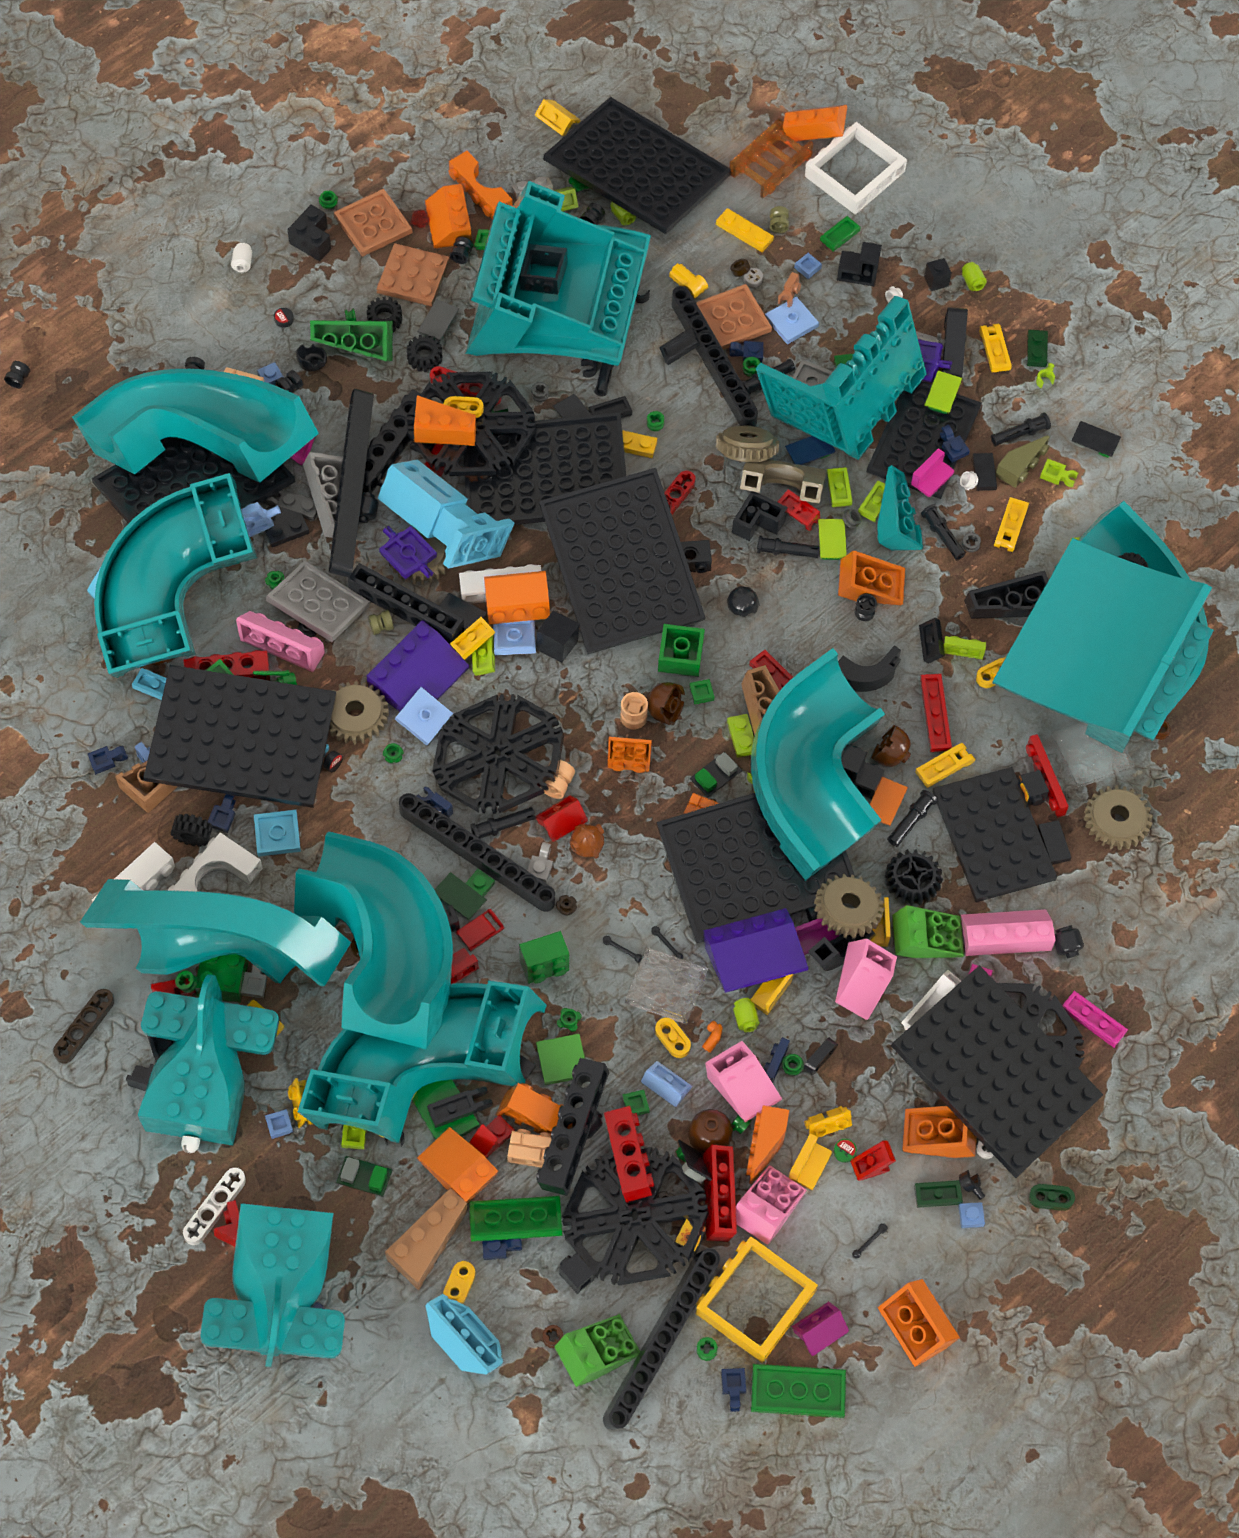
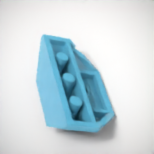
M444 1294L426 1304L432 1338L461 1371L488 1374L503 1364L499 1340L469 1307L458 1301L448 1299V1296Z

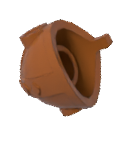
M580 824L576 826L569 842L572 851L583 857L598 858L604 846L603 828L600 824L595 826Z

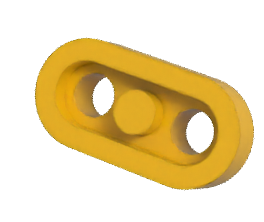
M451 396L443 403L444 405L474 414L476 418L480 417L484 411L483 402L476 397Z
M999 658L981 667L976 675L977 684L983 688L995 686L992 681L1005 658Z
M660 1019L655 1026V1034L672 1056L676 1058L687 1056L691 1048L689 1038L673 1019ZM669 1029L670 1032L665 1034L662 1030ZM681 1045L683 1049L677 1050L675 1047Z
M460 1261L453 1267L443 1294L448 1296V1299L462 1304L465 1302L475 1279V1268L470 1262ZM462 1269L468 1271L466 1275H461L459 1272ZM453 1290L459 1291V1294L457 1296H452L451 1292Z

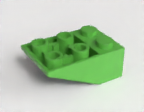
M908 905L892 915L895 955L910 958L964 957L961 916Z
M620 1314L569 1332L554 1346L576 1387L594 1381L637 1358L640 1352Z

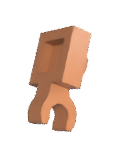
M791 273L784 285L783 292L778 296V304L787 300V307L790 308L792 306L794 295L798 294L801 289L799 274Z

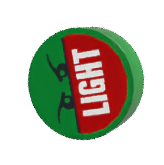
M841 1139L835 1144L834 1156L838 1161L847 1163L855 1158L857 1148L853 1141Z

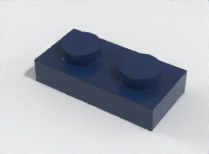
M783 1037L779 1044H774L770 1053L773 1058L770 1063L766 1062L763 1068L772 1083L789 1048L790 1040Z

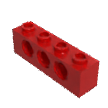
M254 650L247 653L234 652L227 655L213 654L208 657L193 656L183 659L184 667L207 670L216 661L221 659L227 667L231 668L229 670L234 675L271 681L270 675L253 674V671H270L267 650Z
M630 1106L604 1112L625 1201L629 1202L652 1196L651 1187L654 1186L652 1174H647L646 1167L650 1165L647 1153L642 1154L641 1147L645 1146L642 1133H637L636 1127L640 1126L637 1113H632ZM624 1131H630V1133L625 1136L621 1135V1133ZM628 1151H635L630 1156L625 1155ZM633 1171H640L638 1175L630 1176Z
M711 1145L703 1153V1159L712 1178L711 1181L708 1179L704 1180V1191L707 1198L705 1205L708 1207L709 1214L706 1220V1240L729 1242L737 1234L733 1146Z

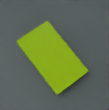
M937 371L925 406L937 412L950 413L962 378Z
M818 519L820 558L826 560L842 559L847 555L845 523L843 519Z

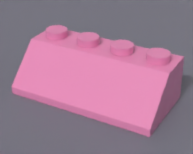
M249 611L236 619L240 641L263 651L267 650L268 653L308 671L314 672L325 653L324 644L318 638L306 636L300 630L290 629L279 621L274 622L261 613L256 614Z
M1046 909L960 915L966 956L1051 951L1055 943L1053 921Z

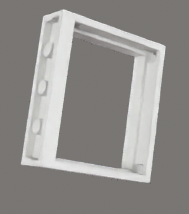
M855 122L851 127L848 126L844 130L843 136L835 137L830 145L822 148L817 156L807 161L805 177L856 215L905 172L907 159L859 123ZM854 138L890 164L889 167L856 195L820 169Z

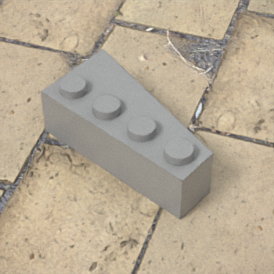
M309 452L303 463L304 471L325 537L333 538L343 457Z

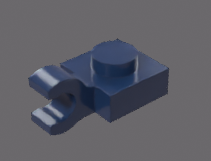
M744 341L743 345L738 342H731L729 356H742L743 361L748 357H755L762 363L763 342Z
M950 425L942 427L943 432L940 433V436L945 441L942 444V448L950 461L954 462L969 455L970 450L961 436L954 437Z
M108 746L87 753L95 775L114 768V761L128 759L124 746H119L110 751Z
M423 788L424 793L428 795L427 797L417 795L418 798L427 804H431L433 808L448 818L453 814L452 804L438 793L434 794L430 788Z
M226 794L221 806L214 805L208 819V823H211L214 829L228 833L236 815L235 811L232 810L236 803V800H234L235 796Z
M521 1238L482 1241L484 1260L507 1258L506 1251L522 1250Z
M745 1368L721 1369L722 1395L730 1394V1412H739L740 1394H746Z

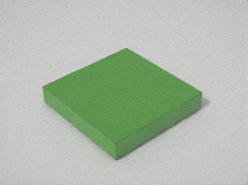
M580 1034L536 1042L544 1085L571 1081L573 1079L572 1071L574 1066L578 1065L580 1058L585 1059Z

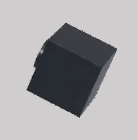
M553 610L537 631L536 650L563 663L578 642L580 624Z

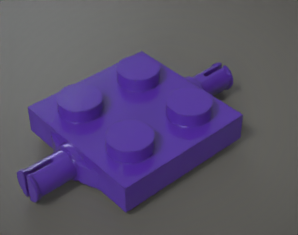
M918 340L927 374L922 381L933 383L939 367L951 369L952 361L941 360L942 343Z
M390 526L384 528L383 533L390 539L379 548V553L404 579L418 571H421L426 578H430L434 572L431 571L427 564L437 557V552L412 526L399 533H395Z

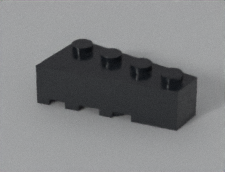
M1044 570L968 591L964 602L971 619L1029 617L1049 580Z

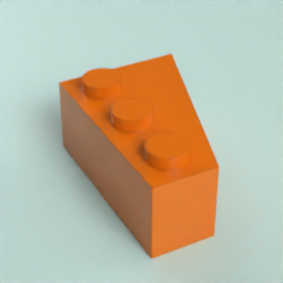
M417 395L414 442L475 446L476 415Z
M517 1083L505 1093L495 1115L502 1117L504 1114L514 1118L515 1124L521 1126L523 1122L533 1127L534 1132L538 1134L543 1132L551 1134L553 1127L558 1123V1111L563 1104L558 1105L552 1101L550 1096L534 1092L533 1088L525 1083ZM572 1123L568 1125L567 1129L571 1128Z

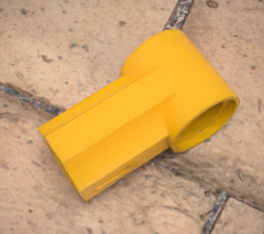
M677 263L669 272V277L679 286L686 287L694 299L708 289V284L701 275L695 276L682 264Z

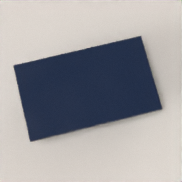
M813 436L785 446L794 464L806 465L808 462L828 457L836 452L832 445Z

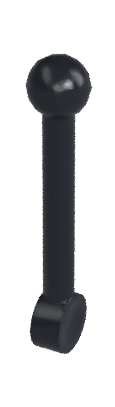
M653 926L651 933L655 936L657 935L675 955L677 961H681L683 954L677 952L660 933L658 926Z
M610 936L603 937L604 945H612L633 957L636 962L642 961L643 957L641 954H635L613 942Z
M884 1223L880 1224L878 1230L858 1250L852 1252L855 1259L860 1258L861 1253L881 1233H886L887 1225Z

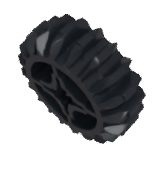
M907 849L905 855L899 852L897 858L892 857L891 863L887 864V871L884 875L886 878L885 885L890 886L888 889L889 893L895 892V899L902 898V904L906 900L910 901L909 904L911 906L914 904V901H917L919 906L923 900L928 903L931 897H936V891L939 892L943 881L941 876L942 869L938 868V861L932 862V855L928 858L925 857V851L922 854H918L917 849H915L911 854ZM907 866V870L905 872H902V874L897 875L898 870H900L902 867ZM926 880L931 881L928 886L920 889L921 883H925Z

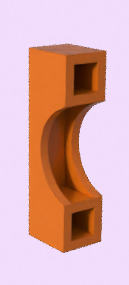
M468 150L449 161L448 172L450 177L459 184H462L463 191L471 196L472 201L482 208L487 217L493 220L496 205L499 201L513 207L512 198L502 187L488 188L476 181L479 175V163Z

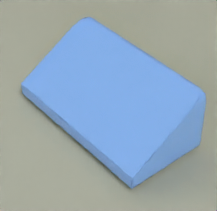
M658 1061L646 1070L641 1080L645 1086L675 1107L692 1088L689 1083Z

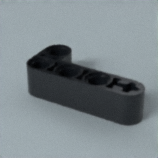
M948 307L944 321L943 360L952 361L951 369L942 368V372L962 378L968 309Z

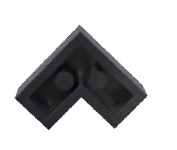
M311 204L287 229L289 244L319 262L331 250L330 235L324 232L328 228L326 213Z
M863 242L861 253L842 251L837 281L875 287L882 245Z
M751 491L733 519L732 533L747 541L751 540L758 527L777 535L786 521L788 507Z
M847 744L841 757L843 768L859 792L864 797L872 799L885 770L876 764L866 763L867 752L863 751L860 747Z

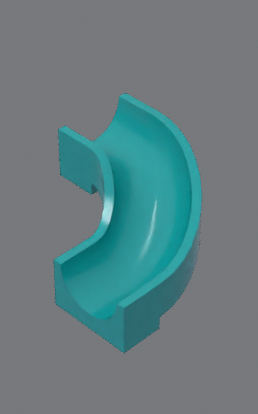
M167 369L130 377L104 391L72 417L94 454L133 474H136L165 450L160 441L161 439L178 437L194 442L232 462L239 473L259 483L319 434L298 395L254 378L203 369Z
M230 473L190 484V487L176 491L158 500L138 514L121 531L111 545L99 571L94 601L95 619L98 629L97 636L108 673L111 676L117 678L124 676L125 673L148 664L171 658L196 655L183 610L184 598L188 589L199 578L212 571L257 558L240 507L236 483Z
M834 648L799 672L778 692L757 727L751 752L752 781L760 809L772 832L781 843L779 847L805 881L870 833L881 821V818L845 772L841 761L842 750L846 749L847 744H853L876 727L885 713L881 708L876 709L868 705L853 690L840 669L838 653Z
M328 831L325 835L324 849L317 872L300 868L296 871L294 914L298 916H322L334 928L342 919L354 936L360 961L344 982L341 1028L427 1049L442 1026V1014L447 1006L450 995L453 942L448 917L442 902L426 877L399 853L371 841Z
M108 879L80 921L82 925L88 928L138 929L142 950L136 969L146 974H171L218 956L237 954L248 959L275 983H281L289 971L297 966L319 986H325L351 944L344 935L322 916H298L271 903L236 895L197 891L142 890L130 879Z
M488 980L487 984L454 983L450 985L448 1003L442 1014V1026L427 1049L343 1029L330 1044L318 1070H310L298 1113L320 1129L327 1130L329 1123L344 1124L373 1132L391 1142L399 1143L413 1095L417 1090L429 1083L455 1079L484 1081L507 1086L525 1083L526 1080L522 1075L520 1067L522 1036L531 1016L535 1012L545 1013L547 1004L529 986Z

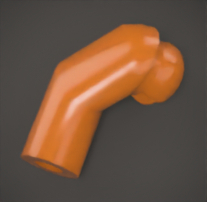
M711 1021L708 1025L707 1030L711 1034L702 1045L709 1053L713 1051L720 1041L723 1030L720 1023L717 1024L716 1021Z

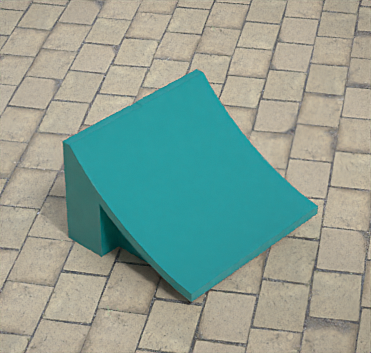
M528 181L513 207L500 201L496 205L471 301L479 305L465 354L475 356L503 353L550 354L594 360L618 366L621 363L651 235L618 227L592 224L562 212L561 208L565 195ZM529 244L567 248L568 264L558 295L520 290L519 275ZM533 264L530 275L555 278L558 267Z
M1072 538L992 683L1048 709L1087 723L1086 735L1120 753H1123L1134 732L1153 741L1214 631L1196 621L1212 587L1205 583L1183 579L1138 565Z

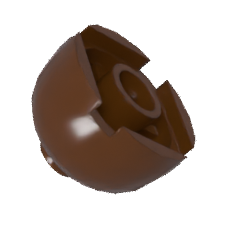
M672 682L657 684L647 694L648 711L655 720L667 725H671V721H677L684 707V701H681V695H685L683 686Z
M893 725L882 736V742L880 745H876L871 755L875 762L884 767H894L900 762L905 763L911 755L908 752L911 742L907 733L897 725Z
M715 1109L700 1111L694 1116L689 1124L688 1132L690 1144L694 1149L704 1153L711 1145H730L733 1128L730 1119L724 1113Z

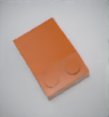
M853 550L840 561L838 596L857 601L860 595L871 594L879 604L902 605L905 568Z
M948 1106L905 1109L903 1152L950 1158L975 1157L976 1136Z
M450 1127L417 1157L447 1191L450 1188L453 1189L467 1204L498 1173V1170L482 1153Z

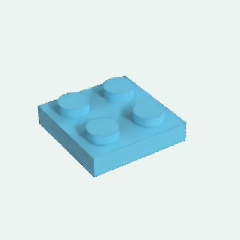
M297 810L254 814L258 857L301 852Z

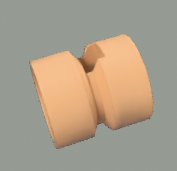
M638 692L628 693L621 701L620 720L629 729L636 730L643 727L647 722L648 701L643 694Z
M560 760L558 778L553 775L556 780L555 782L551 780L545 781L549 789L544 790V794L552 798L562 799L567 791L568 784L571 783L575 775V769L567 762Z

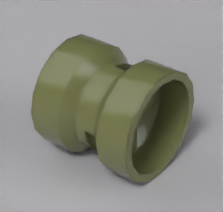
M777 206L770 210V230L772 232L784 233L789 229V222L787 220L789 218V211L787 208Z
M388 610L382 611L379 615L372 614L368 616L373 635L380 634L383 630H394L393 621Z

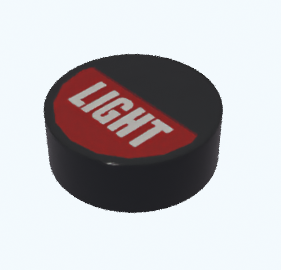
M288 308L277 309L274 313L275 324L282 328L289 327L294 321L293 312Z
M331 751L324 760V769L331 773L335 772L342 763V754L337 751Z

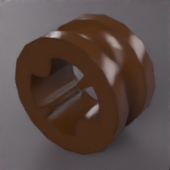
M550 1325L543 1331V1342L549 1348H555L554 1346L563 1337V1331L557 1325ZM552 1331L557 1332V1337L559 1338L558 1340L554 1339V1342L549 1341V1336H547L548 1333L552 1334Z

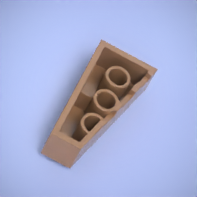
M766 665L747 670L741 683L754 735L764 713L780 691Z
M146 761L142 764L134 765L128 772L120 773L115 777L119 788L149 813L178 786L144 781Z
M450 1188L385 1251L387 1261L418 1290L422 1287L436 1260L442 1254L449 1239L453 1236L468 1212L467 1203Z

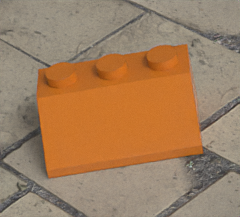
M847 105L786 112L783 129L789 142L843 136Z
M462 184L443 186L425 200L434 249L454 246L457 237H465L472 241L471 226Z
M546 571L484 577L489 625L547 619L550 615Z
M923 1279L907 1283L877 1307L914 1367L944 1351L960 1338Z

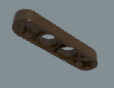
M97 990L56 1043L53 1053L58 1062L68 1063L73 1060L113 1007L114 997L110 990ZM107 996L108 1002L103 1001L101 1003L99 998ZM93 1012L97 1015L96 1019L92 1022L84 1020L87 1013ZM75 1030H82L83 1036L80 1039L75 1040L71 1037L72 1032ZM67 1049L68 1054H63L61 1056L59 1051Z

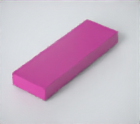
M1073 991L1062 1005L1068 1015L1113 1048L1116 1047L1128 1031L1127 1028L1076 991Z

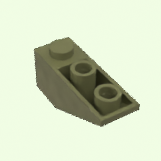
M1044 436L1009 451L999 463L996 477L1014 488L1020 482L1023 483L1028 477V471L1037 466L1038 458L1041 455L1044 456L1049 450L1050 445H1048L1050 436Z

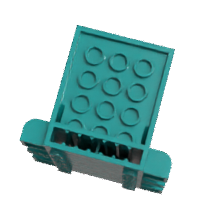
M894 296L878 315L879 323L876 326V330L872 331L869 335L863 334L854 345L855 353L852 355L851 361L848 360L846 364L840 363L822 384L809 386L767 365L759 363L756 371L771 416L843 450L847 455L859 460L874 441L871 430L880 419L889 422L897 412L894 401L898 398L899 394L903 390L912 393L927 375L908 300Z

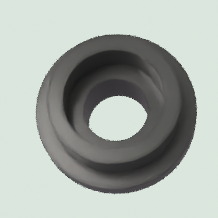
M847 509L842 513L843 521L849 528L854 529L861 522V516L855 509Z

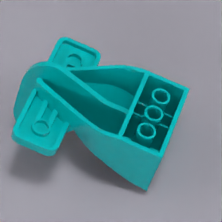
M210 974L203 981L199 998L159 991L150 993L141 1021L143 1033L147 1036L174 1040L175 1042L160 1056L151 1072L138 1113V1118L144 1130L177 1137L191 1136L199 1138L201 1141L233 1146L245 1093L244 1075L237 1051L267 1055L272 1052L279 1026L278 1014L269 1009L222 1002V993L215 975Z
M241 1204L232 1270L233 1286L238 1300L210 1298L205 1302L200 1335L202 1343L210 1347L260 1352L261 1355H266L265 1367H271L273 1356H279V1354L330 1359L338 1357L343 1344L345 1324L343 1313L338 1310L312 1308L324 1285L334 1213Z

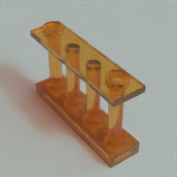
M780 118L730 161L731 176L735 178L740 173H744L760 184L761 198L772 194L786 177L805 160L808 161L813 154V142L810 140L803 147L784 134V121ZM776 140H781L797 151V153L791 158L772 144ZM764 151H769L785 164L778 169L760 155ZM752 162H757L773 175L766 180L748 166Z

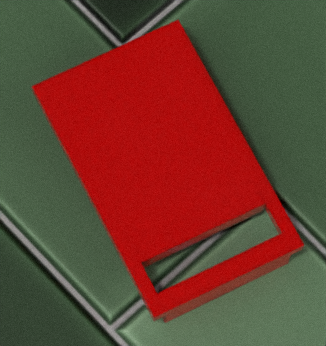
M488 909L455 933L471 952L505 928L494 912ZM488 913L500 929L496 931L484 915Z

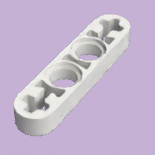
M229 1169L183 1229V1236L188 1244L198 1245L205 1239L223 1215V1211H226V1203L233 1201L244 1187L246 1178L241 1169ZM237 1175H239L240 1181L233 1182V1184L231 1185V1189L233 1190V1192H231L227 1188L232 1182L230 1177H236ZM225 1192L228 1194V1198L225 1202L219 1203L215 1200L216 1194ZM206 1210L214 1212V1217L209 1221L201 1218L202 1213ZM199 1227L197 1230L199 1236L190 1238L189 1231L194 1232Z

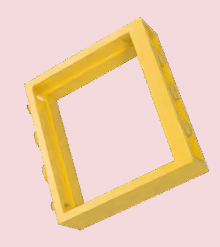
M750 1237L747 1242L743 1240L736 1249L738 1254L735 1258H729L722 1268L724 1270L720 1277L716 1275L709 1284L711 1289L706 1295L702 1294L699 1298L695 1314L763 1364L816 1293L818 1285L753 1237ZM750 1250L804 1288L761 1346L708 1308L709 1304Z

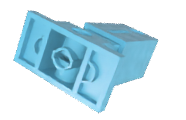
M419 460L391 464L378 496L381 502L425 537H436L447 546L443 565L448 569L501 557L515 524L511 519L495 521L485 512L477 514L466 505L468 499Z

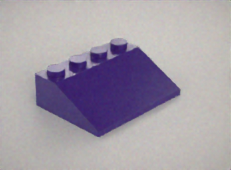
M422 620L366 675L368 688L373 685L374 691L379 689L380 696L384 695L385 701L400 712L420 687L438 700L470 666L435 629Z
M786 908L703 930L705 949L725 993L808 970L794 923Z

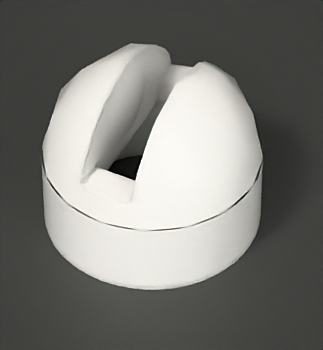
M183 1136L181 1142L183 1151L194 1153L199 1147L200 1139Z

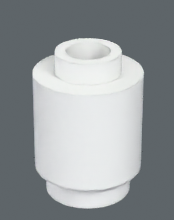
M239 243L233 249L231 267L237 272H246L251 266L252 250L248 244Z

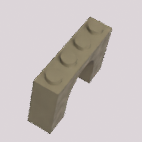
M771 459L762 462H746L743 468L740 489L760 493L762 485L766 483H781L799 489L801 491L800 500L819 504L827 470Z

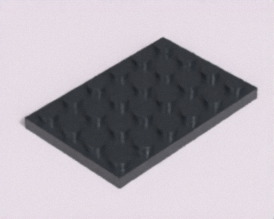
M921 381L912 393L903 390L895 404L897 412L887 422L866 472L886 479L888 467L892 465L904 472L908 488L919 491L911 485L913 473L938 448L945 453L942 448V444L945 441L940 436V433L943 432L941 428L950 425L954 437L961 436L966 443L982 402L956 394L950 413L945 414L925 406L932 387L931 384ZM946 453L944 454L943 462L954 470L958 460L951 462ZM950 478L932 495L933 497L942 499Z
M1013 767L933 788V795L938 800V808L975 902L1056 881L1057 875Z

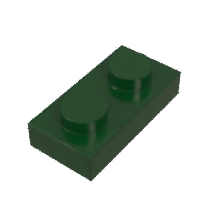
M1028 329L1027 366L1046 367L1048 331Z
M959 1180L915 1183L914 1185L917 1208L950 1206L963 1203Z

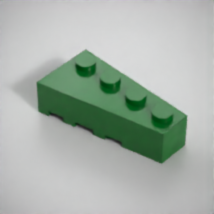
M310 320L311 341L383 361H393V321Z

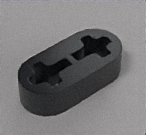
M830 1037L827 1038L807 1060L803 1069L809 1074L814 1075L834 1053L838 1044Z

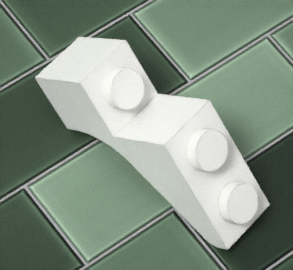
M947 970L901 1022L904 1025V1029L910 1028L957 986L961 980Z

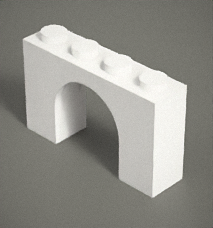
M219 833L216 838L213 837L209 841L205 851L195 857L193 865L182 872L180 880L167 891H197L201 878L213 870H227L250 884L263 869L262 863L259 858L222 833Z

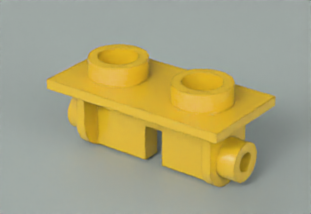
M295 1078L288 1088V1097L293 1103V1118L297 1121L298 1128H301L305 1122H308L309 1125L313 1123L298 1113L307 1080L298 1081V1078Z
M842 1106L826 1111L827 1118H824L823 1114L820 1113L807 1117V1120L804 1121L806 1129H809V1134L816 1137H823L852 1126L851 1111L847 1107L842 1108Z

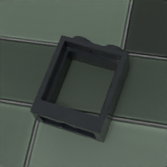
M529 244L519 275L520 290L558 295L568 264L567 248ZM533 264L558 267L555 278L530 275Z

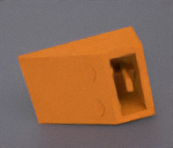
M609 736L608 768L615 771L633 770L637 773L649 772L652 740Z
M763 1105L761 1113L757 1112L746 1175L750 1176L749 1184L754 1183L782 1148L789 1110Z

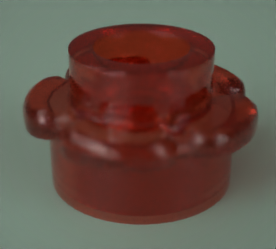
M416 210L411 216L412 225L418 228L425 227L430 221L424 210Z

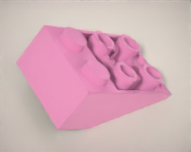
M868 939L849 942L835 1002L863 1019L868 1020L893 977L897 956Z
M743 1041L705 1062L708 1079L744 1122L755 1117L757 1112L761 1113L763 1105L771 1107L782 1100L756 1056Z
M769 1165L736 1206V1224L768 1245L784 1225L807 1189Z

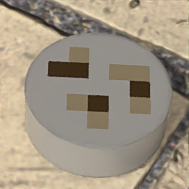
M750 268L749 272L744 275V283L748 287L756 288L763 282V273L757 268Z

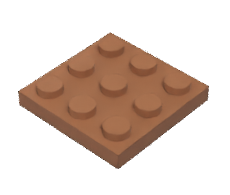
M385 189L334 212V217L362 257L412 233V227Z
M394 243L377 286V293L432 307L450 262L449 256Z
M747 284L696 302L723 350L730 348L731 342L741 344L744 341H749L772 331L770 323Z

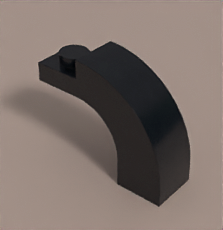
M894 645L879 663L872 666L858 665L844 655L839 659L838 663L844 677L855 692L873 691L887 685L894 678L895 669L901 661L899 658L901 649Z
M873 930L870 934L865 931L863 937L856 934L855 938H852L851 935H847L844 938L843 934L831 941L824 937L808 952L824 971H830L844 964L849 942L862 939L871 940L876 934Z

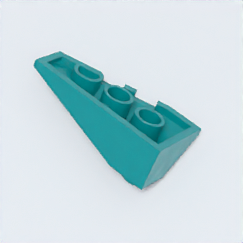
M892 465L888 467L877 524L879 544L891 551L923 549L922 532L920 525H916L913 517L916 514L915 508L911 506L908 500L911 494L905 474Z

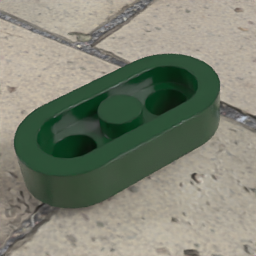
M1036 1184L1030 1190L1029 1201L1036 1208L1065 1211L1074 1204L1075 1194L1072 1189L1066 1186ZM1036 1195H1042L1044 1200H1038ZM1059 1197H1064L1066 1202H1060Z

